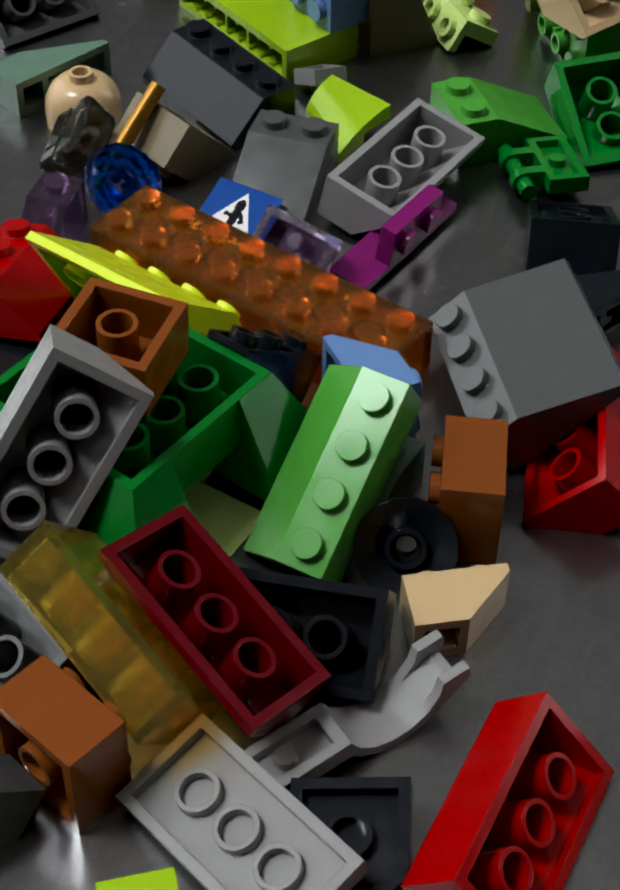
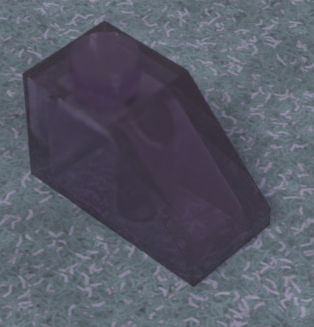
M45 171L27 194L22 219H26L30 223L48 225L59 237L76 240L89 221L85 180L66 176L62 173Z
M269 203L249 243L286 266L323 282L344 241Z

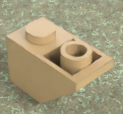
M508 562L491 565L480 564L441 571H422L416 574L402 575L399 613L409 650L413 643L437 629L444 638V645L438 650L442 656L466 654L505 606L510 575Z

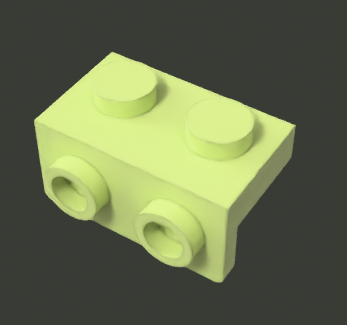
M475 0L424 1L423 6L435 31L437 40L446 51L454 53L464 36L490 46L493 45L500 33L489 23L492 18L486 12L473 5Z

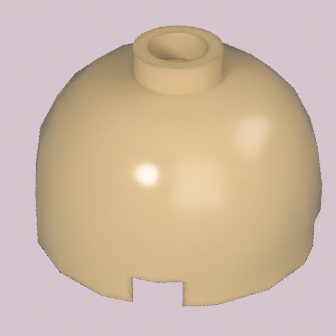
M86 65L74 66L52 80L45 95L44 108L48 129L56 136L67 140L78 141L77 134H90L91 140L113 134L124 112L121 94L114 80L106 73Z

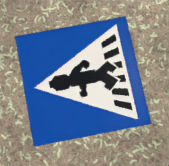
M220 177L184 233L248 257L284 199Z

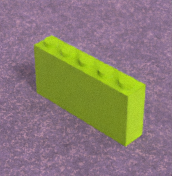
M179 0V6L196 19L208 21L291 83L294 82V68L321 64L336 65L357 56L358 24L329 33L289 0Z

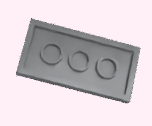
M203 713L115 795L121 805L206 890H351L370 871L363 858Z

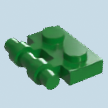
M564 135L525 138L524 147L512 148L510 144H502L497 150L500 168L504 174L510 175L509 184L514 192L521 195L525 200H530L536 196V186H544L548 194L569 195L572 192L588 191L590 175Z

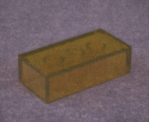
M45 520L0 566V572L103 702L112 703L119 709L120 718L125 721L126 731L138 745H169L201 713L211 720L223 708V705L97 557L100 549L107 546L96 533Z

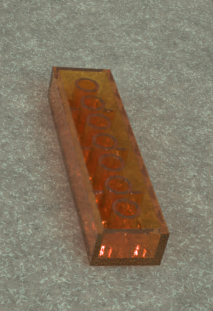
M148 185L142 187L88 226L90 244L97 245L113 254L116 250L123 251L133 258L138 266L146 270L153 266L166 274L172 283L182 286L183 283H188L198 289L207 300L215 304L218 300L227 302L240 313L239 321L242 326L255 333L258 328L267 329L281 335L283 330L292 332L309 341L307 348L321 356L323 336L334 334L396 350L408 366L415 368L419 374L430 363L432 321ZM322 358L312 379V382L320 385L322 377Z

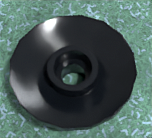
M394 497L375 505L362 518L354 537V560L361 577L371 587L391 590L397 594L396 600H400L402 575L416 574L422 571L455 569L458 562L459 538L451 519L438 509L437 505L418 497ZM403 536H410L416 541L417 545L414 550L403 552L397 547V540Z

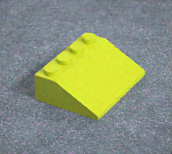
M31 230L25 237L74 300L90 277L188 303V327L207 338L210 329L230 331L232 325L243 327L239 321L240 313L227 302L218 300L215 304L207 300L198 289L188 283H183L182 286L174 284L159 269L150 266L146 270L138 266L137 262L123 251L116 250L113 254L97 245Z

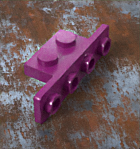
M431 184L427 185L383 224L381 229L370 231L330 267L329 276L361 295L366 294L455 212L457 203L444 196V192Z

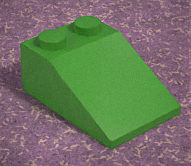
M469 76L451 77L448 80L431 84L430 105L485 137L483 145L460 166L498 159L497 150L502 144H510L512 148L524 147L525 138L564 135L567 141L569 140L535 96Z

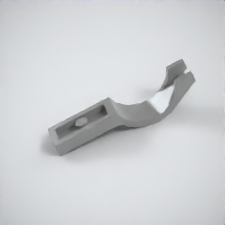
M435 629L411 645L406 660L397 673L377 690L373 703L358 701L344 707H328L320 702L244 751L290 792L291 778H319L352 756L363 757L380 753L407 739L421 728L471 676L470 667L464 660L453 667L438 651L444 645V638Z

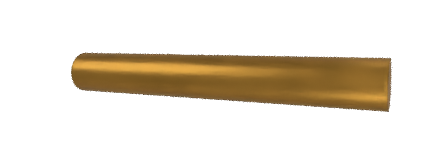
M155 81L150 82L112 146L130 149L166 89ZM108 151L105 156L111 155L116 160L125 157L121 152L115 153L113 151ZM101 164L97 172L101 174L106 170L109 173L92 180L93 189L99 195L103 193L102 189L106 188L117 170L111 164L108 166Z

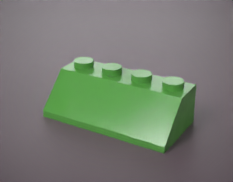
M329 364L243 550L303 577L341 582L354 554V537L360 522L377 504L423 403L412 386L364 366Z

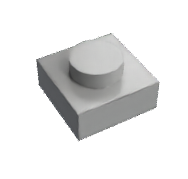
M321 64L293 69L294 84L310 86V92H315L321 83L332 74L347 81V69L344 65Z

